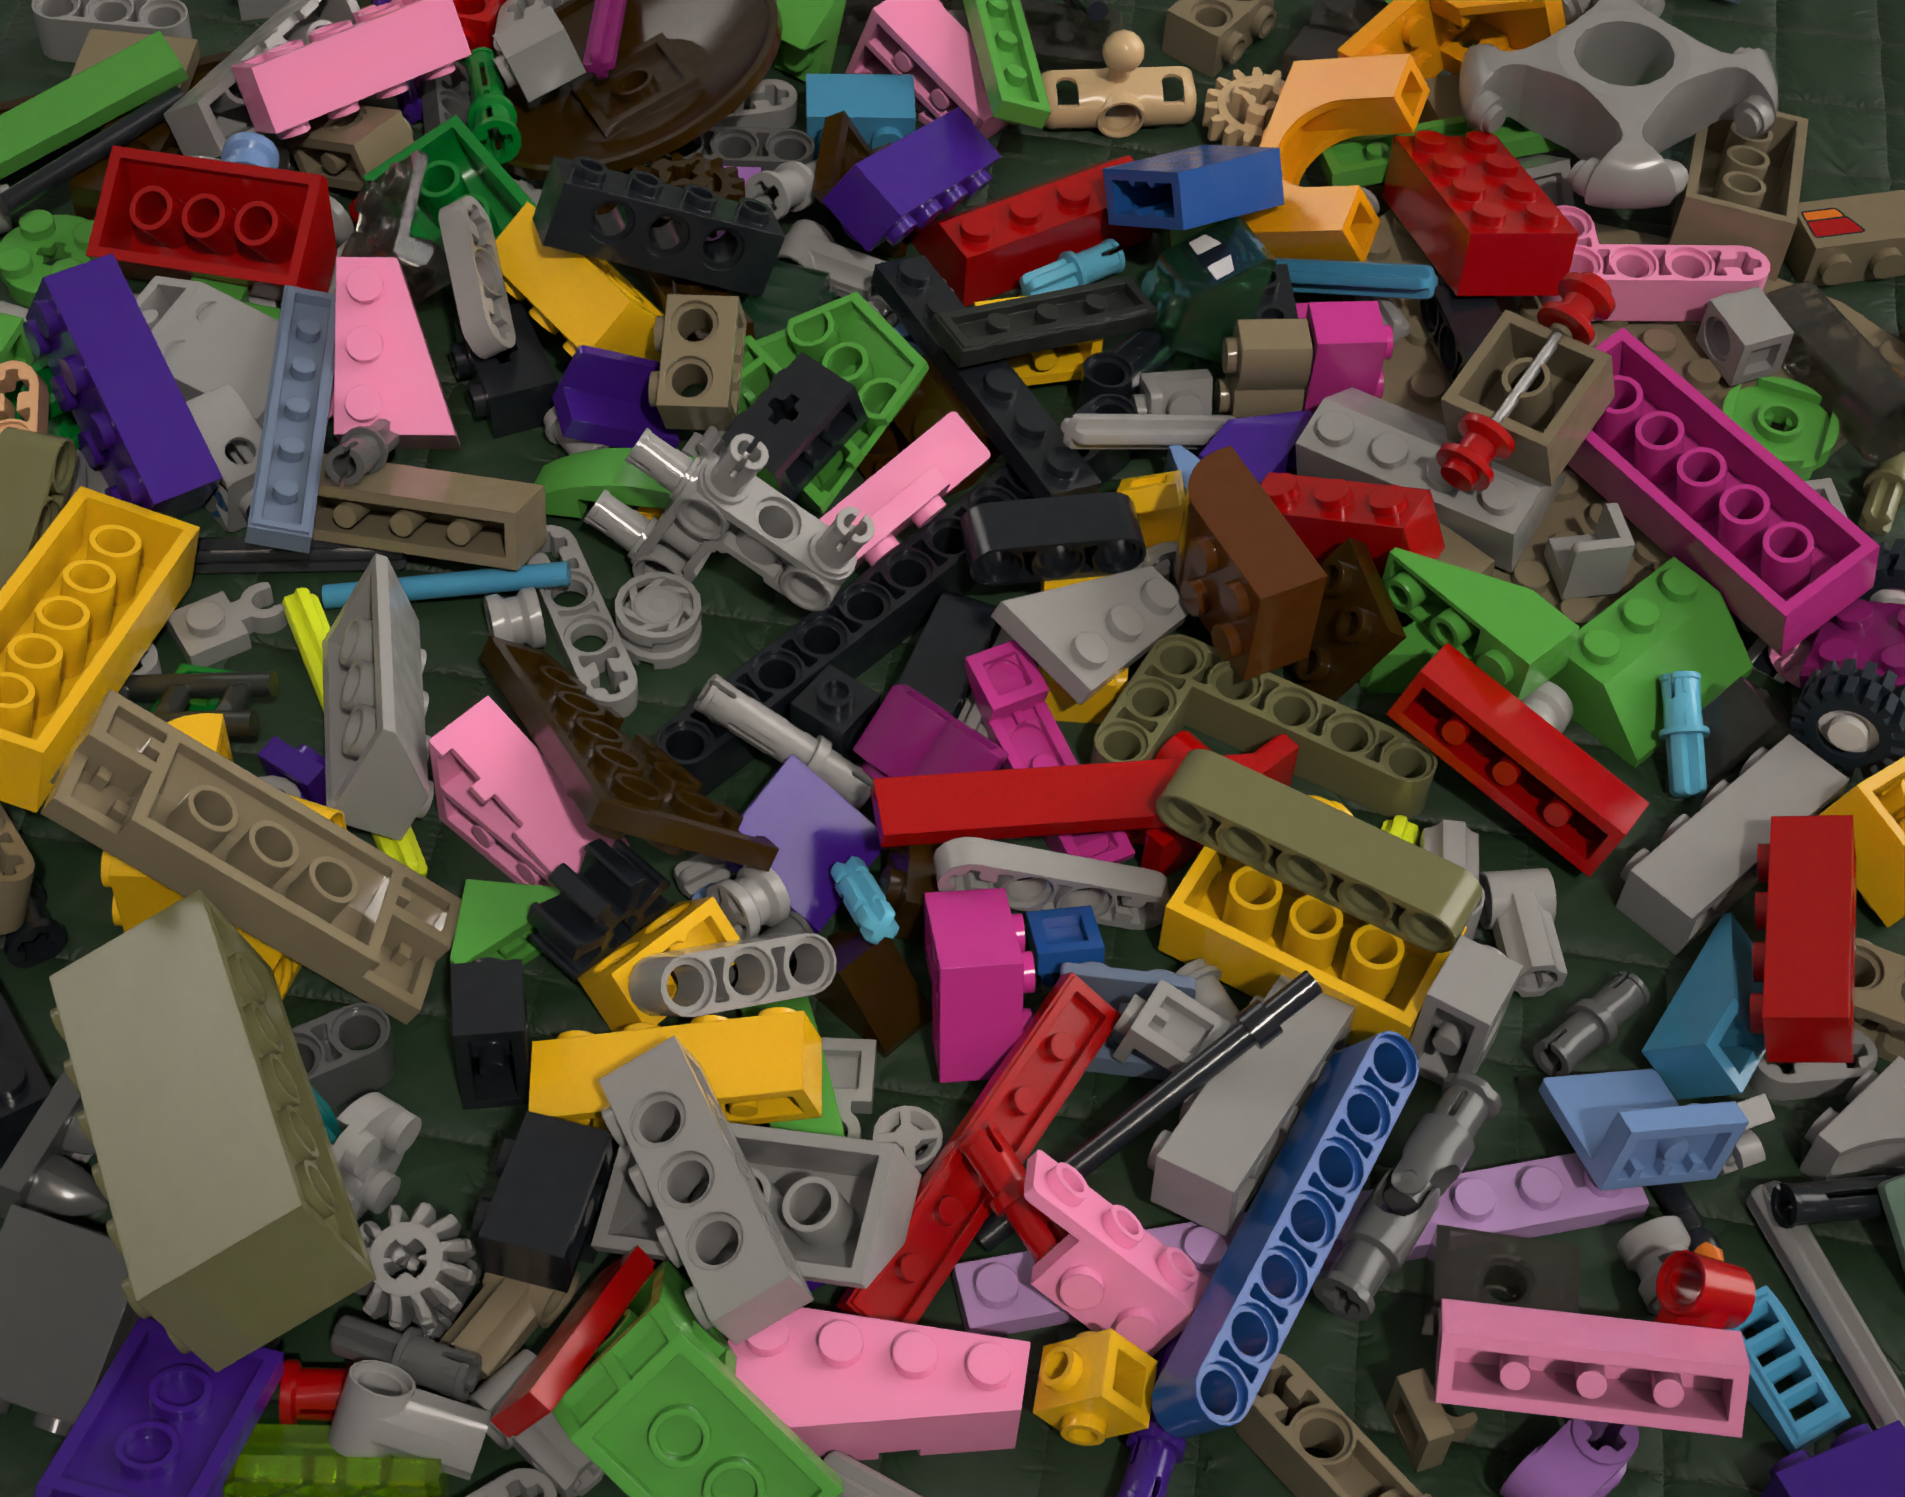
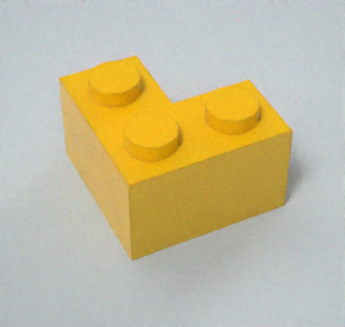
M1905 756L1857 784L1819 814L1853 815L1857 855L1856 888L1861 893L1865 903L1876 912L1887 928L1905 917Z

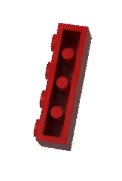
M1448 642L1418 672L1386 714L1588 877L1595 872L1622 841L1650 804Z
M1853 815L1771 816L1770 843H1758L1757 848L1759 883H1768V892L1755 893L1756 931L1766 932V941L1753 942L1752 964L1754 982H1764L1763 993H1751L1750 995L1751 1033L1764 1034L1767 1062L1853 1063L1857 881Z

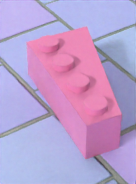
M391 0V2L379 6L369 5L353 12L356 21L354 25L351 20L326 24L311 31L309 34L311 43L304 45L302 39L288 41L231 66L255 131L277 134L279 139L295 137L311 129L309 120L327 114L328 119L344 117L360 109L358 101L375 94L378 100L390 98L407 91L406 81L423 75L425 80H431L454 72L456 70L454 62L472 54L453 0Z

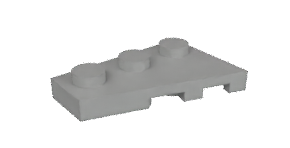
M1151 565L1000 602L991 617L1079 705H1082L1151 650L1160 638L1168 636L1181 626L1191 614L1184 606L1181 593Z

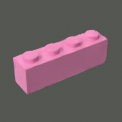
M1442 1298L1435 1362V1403L1742 1438L1750 1363L1741 1331Z

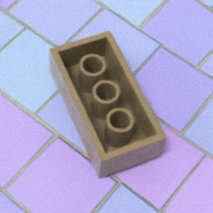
M1777 111L1775 124L1770 132L1760 134L1757 137L1742 135L1736 128L1734 120L1723 119L1710 124L1702 131L1696 132V134L1689 137L1682 159V165L1689 174V181L1684 190L1675 199L1668 245H1740L1759 250L1767 257L1770 262V273L1767 279L1776 281L1797 225L1809 119Z

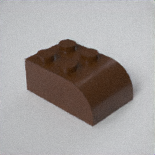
M1230 445L1213 451L1196 464L1190 475L1174 563V577L1181 591L1184 606L1192 616L1199 617L1211 634L1214 648L1220 658L1224 661H1230L1243 681L1308 658L1328 575L1233 447Z

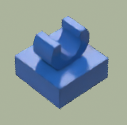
M1091 905L1026 912L1025 933L1033 954L1037 974L1040 975L1044 986H1053V973H1060L1062 963L1080 964L1093 961L1104 964L1105 946Z

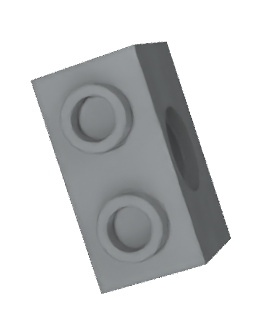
M1460 935L1426 994L1410 1040V1044L1413 1046L1419 1062L1418 1075L1442 1086L1444 1079L1449 1073L1466 1071L1476 1074L1496 1038L1524 965L1507 958L1501 951L1492 946L1481 945Z

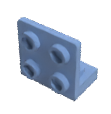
M1653 1069L1546 1077L1538 1089L1600 1191L1716 1179L1749 1123L1736 1101L1708 1104L1691 1103L1679 1106L1658 1072Z

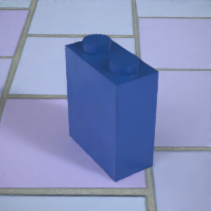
M1203 144L1103 168L1109 225L1187 230L1284 205L1280 148Z

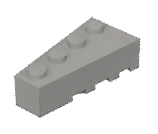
M289 0L163 114L182 154L185 156L216 158L221 156L224 142L231 135L240 132H254L263 136L268 134L255 131L231 66L288 41L302 39L304 45L311 43L309 37L311 31L326 24L351 20L353 25L356 24L353 12L360 10L357 1Z

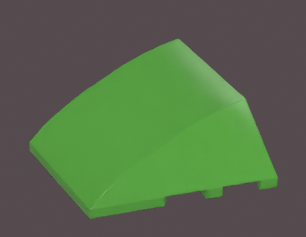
M857 291L790 318L787 328L758 340H755L751 335L745 337L738 415L743 411H747L769 387L773 377L780 370L787 368L801 352L854 385L868 420L795 498L803 508L821 514L825 513L862 460L915 393L929 370L927 361ZM699 384L700 387H701V388L703 389V391H704V389L706 388V385H704V384Z

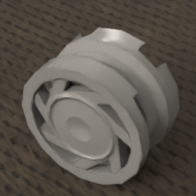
M648 572L631 578L619 589L614 601L616 629L631 662L637 666L641 661L654 664V670L670 669L686 663L697 653L702 641V607L700 594L691 582L680 575L672 573ZM646 586L640 592H637L638 588ZM629 596L630 600L626 602L625 606H623L627 597Z

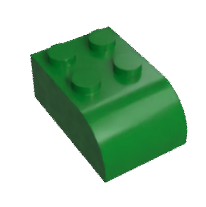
M457 115L446 120L362 176L376 202L399 236L455 303L438 220L439 210L465 196H472L486 211L496 240L527 201L537 207Z

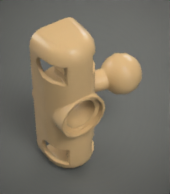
M1129 30L1115 31L1105 40L1102 48L1103 59L1108 67L1103 69L1051 70L1041 74L1051 109V114L1044 126L1052 130L1057 128H1098L1102 134L1108 137L1122 138L1136 133L1141 127L1173 124L1185 125L1193 119L1196 112L1197 98L1192 71L1184 66L1138 67L1145 54L1141 38ZM1175 77L1182 82L1184 92L1182 99L1164 101L1162 86L1164 78ZM1063 80L1075 83L1078 91V104L1058 105L1056 84Z

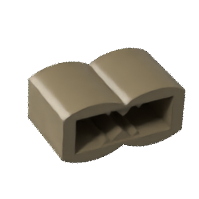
M1239 319L1236 321L1232 337H1225L1222 342V368L1225 378H1217L1215 382L1214 399L1217 413H1225V415H1231L1237 419L1302 411L1304 389L1308 384L1313 356V346L1307 319Z

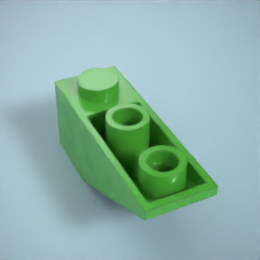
M1397 547L1389 552L1382 582L1393 607L1407 614L1429 632L1442 647L1448 642L1519 700L1522 701L1566 667L1580 627L1534 590Z

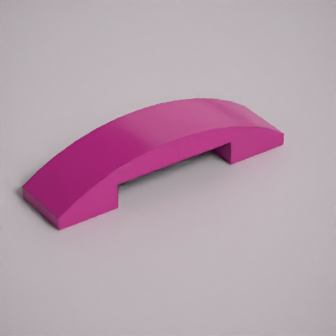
M1015 640L965 657L964 667L990 740L1009 754L1002 765L1004 770L1078 765L1045 702L1050 689L1034 659ZM1124 830L1042 836L1051 851L1113 863L1129 860L1136 853Z

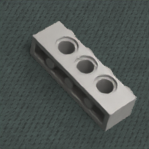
M672 1036L599 1079L610 1106L601 1111L603 1119L616 1142L622 1148L629 1145L637 1164L628 1169L630 1178L643 1201L649 1207L656 1204L665 1224L656 1229L658 1239L671 1262L677 1268L683 1265L686 1268L693 1286L685 1290L684 1294L690 1309L700 1325L705 1330L715 1326L735 1345H738L812 1302L814 1298L700 1063L675 1036ZM680 1123L676 1134L669 1140L660 1143L665 1131L672 1125ZM709 1181L705 1193L696 1201L688 1203L693 1189L697 1185ZM738 1241L734 1255L726 1262L716 1265L720 1251L727 1244Z

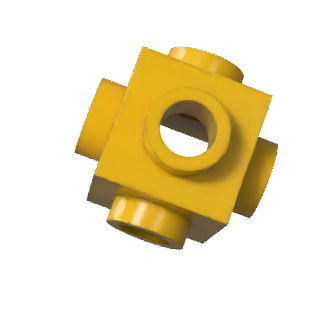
M1111 1328L1098 1332H1081L1075 1338L1045 1345L1042 1351L1033 1414L1059 1430L1065 1440L1082 1446L1100 1445L1106 1438L1149 1429L1152 1393L1158 1361Z

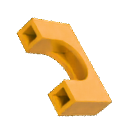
M1411 54L1293 61L1285 84L1280 89L1278 101L1269 124L1263 131L1259 146L1280 148L1284 205L1229 218L1227 221V228L1238 233L1248 245L1250 256L1366 261L1381 221L1360 185L1299 186V183L1306 169L1322 152L1343 140L1357 136L1408 134L1415 132L1430 89ZM1226 231V236L1230 237L1239 247L1242 258L1247 256L1245 246L1238 237Z

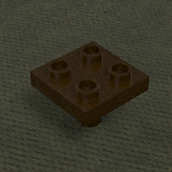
M1348 538L1320 564L1328 576L1309 657L1289 664L1297 685L1335 702L1406 638L1366 543L1352 538Z

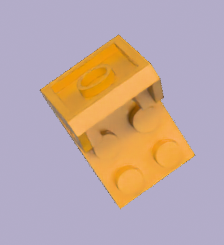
M1393 0L1339 47L1337 53L1339 58L1410 53L1424 79L1434 78L1444 69L1452 74H1459L1464 54L1472 44H1492L1502 51H1516L1543 41L1566 27L1562 0Z

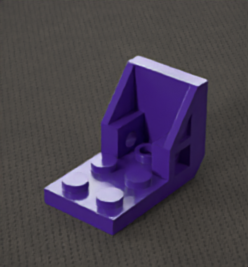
M139 1317L38 1482L34 1497H223V1484L284 1374V1352L260 1347L216 1373L192 1351L186 1355L182 1354L170 1340L165 1328L155 1319H142Z

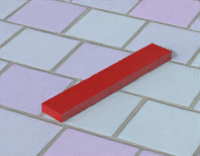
M1255 753L1222 755L1260 773ZM1184 758L873 778L870 793L880 847L945 843L961 837H978L992 840L1168 827L1156 812V802Z
M1073 972L1064 974L1059 978L1024 1029L1023 1034L1015 1042L920 1181L905 1244L867 1289L854 1287L846 1289L836 1304L843 1312L850 1315L917 1324L992 1211L989 1204L994 1198L965 1154L963 1155L958 1149L959 1145L982 1128L986 1132L985 1128L989 1124L996 1122L1000 1127V1132L1023 1165L1121 1017L1120 1013Z

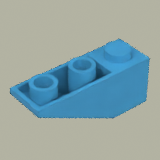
M1731 912L1723 913L1641 1051L1677 1100L1742 1094L1766 1052L1764 1034H1752L1750 1026L1751 993H1763L1764 982H1754L1752 964L1753 942Z

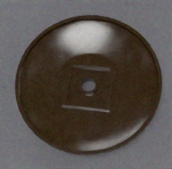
M569 0L554 9L582 64L595 0ZM627 0L615 68L609 70L608 77L597 79L595 73L586 72L531 102L527 101L518 84L508 89L502 78L505 97L513 103L516 109V126L521 134V148L511 161L500 165L506 171L515 175L546 181L554 156L574 160L577 156L590 157L603 163L610 170L622 172L636 165L646 164L686 145L734 111L753 92L768 72L777 55L783 29L782 17L776 0ZM495 141L496 149L500 150L502 148L501 141Z

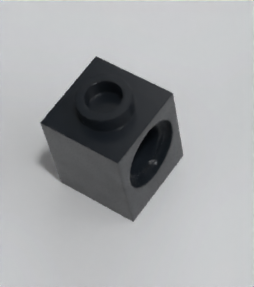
M829 664L790 703V723L814 738H817L819 735L825 737L832 742L831 749L856 765L862 757L853 751V748L878 711L881 694Z

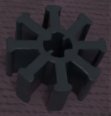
M601 838L589 842L584 848L586 854L578 874L565 863H561L548 878V881L560 891V894L542 903H533L527 916V920L538 929L529 936V940L579 985L581 984L577 978L639 932L641 927L651 923L671 907V903L661 895L663 891L670 887L671 883L621 839H617L614 842L613 848Z

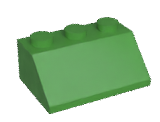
M1673 556L1580 628L1566 667L1548 681L1557 684L1567 693L1572 702L1574 712L1571 719L1635 769L1666 744V741L1659 739V730L1664 728L1660 675L1669 673L1671 678H1673L1674 671H1697L1701 673L1702 713H1704L1747 678L1752 672L1753 665L1722 592Z

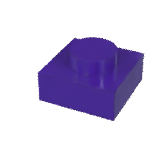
M273 736L257 754L267 776L274 775L288 779L297 786L302 799L326 806L325 759L315 750L304 744H300L295 749L278 737Z

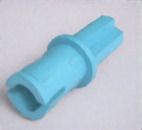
M1110 238L1078 253L1065 251L1059 255L1057 261L1022 275L1019 280L1022 289L1021 296L1036 295L1086 285L1110 275L1119 274L1125 269L1126 260L1124 252L1120 250L1109 255V251L1117 249L1119 246L1117 241Z
M1674 671L1673 678H1671V674L1664 673L1659 677L1664 712V728L1659 730V739L1666 741L1669 792L1673 797L1677 798L1699 797L1707 790L1704 738L1710 736V728L1703 726L1701 673L1697 671Z

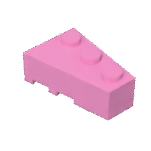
M336 257L334 436L340 443L342 437L350 429L358 426H370L380 418L390 421V431L399 434V443L394 449L462 450L405 275L397 257Z
M488 695L428 740L439 820L515 883L555 887L548 881L549 876L561 863H565L578 874L586 854L584 848L589 842L601 838L613 848V844L617 839L600 835L586 825L584 815L574 800L567 796L565 786L555 771L548 767L547 759L542 752ZM623 837L621 840L629 846L628 841Z

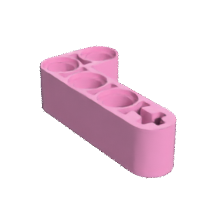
M1556 206L1578 232L1569 273H1594L1603 278L1611 288V294L1615 300L1616 307L1610 317L1603 321L1702 322L1710 299L1717 298L1725 293H1735L1758 286L1763 291L1770 273V262L1767 257L1759 250L1747 246L1599 244L1595 225L1589 214L1575 206ZM1540 296L1542 305L1549 301L1561 302L1562 300L1561 296Z

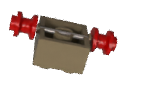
M1570 272L1565 274L1558 284V292L1562 298L1561 302H1546L1537 313L1539 324L1511 311L1505 310L1441 398L1447 439L1455 442L1443 444L1436 454L1437 462L1441 467L1440 474L1448 484L1464 492H1469L1472 489L1478 491L1486 490L1494 480V473L1489 466L1492 460L1552 487L1615 397L1612 355L1589 346L1595 337L1591 321L1608 319L1616 307L1615 300L1611 294V288L1603 278L1591 272Z

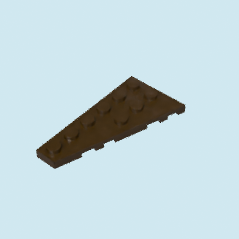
M489 635L480 656L481 660L494 678L495 686L502 690L511 704L512 712L519 716L529 732V738L538 745L544 754L548 767L555 771L565 786L567 796L574 800L584 815L585 823L590 829L612 839H622L624 834L646 839L655 848L672 855H682L684 850L769 872L779 851V848L765 836L756 835V837L741 833L738 829L743 821L742 816L730 806L716 804L709 798L700 795L699 792L703 784L648 737L636 734L634 739L631 740L620 730L625 718L612 707L599 705L585 697L584 694L587 686L548 653Z

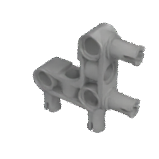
M646 428L624 461L628 464L631 463L670 491L669 498L672 499L671 503L659 519L653 516L649 520L604 489L583 520V522L592 525L628 551L626 556L631 559L630 563L633 564L632 571L634 577L648 572H667L680 575L692 583L712 552L715 553L717 550L722 554H730L761 575L764 583L786 596L799 607L811 611H823L830 606L841 585L855 569L857 563L856 553L873 537L875 531L874 523L867 514L856 526L851 524L861 510L850 506L843 508L836 515L834 522L828 526L759 479L756 474L767 464L769 454L768 449L761 441L751 453L746 451L755 438L750 434L742 433L736 435L722 456L709 457L708 459L705 457L701 459L696 456L693 460L653 434L649 428Z

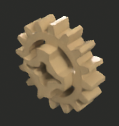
M1254 67L1252 76H1245L1237 69L1233 70L1231 81L1222 77L1217 78L1215 89L1208 88L1206 93L1202 126L1209 128L1207 138L1210 141L1222 140V145L1259 147L1263 131L1268 126L1277 104L1280 89L1285 84V81L1281 79V71L1275 70L1271 75H1263L1259 67Z

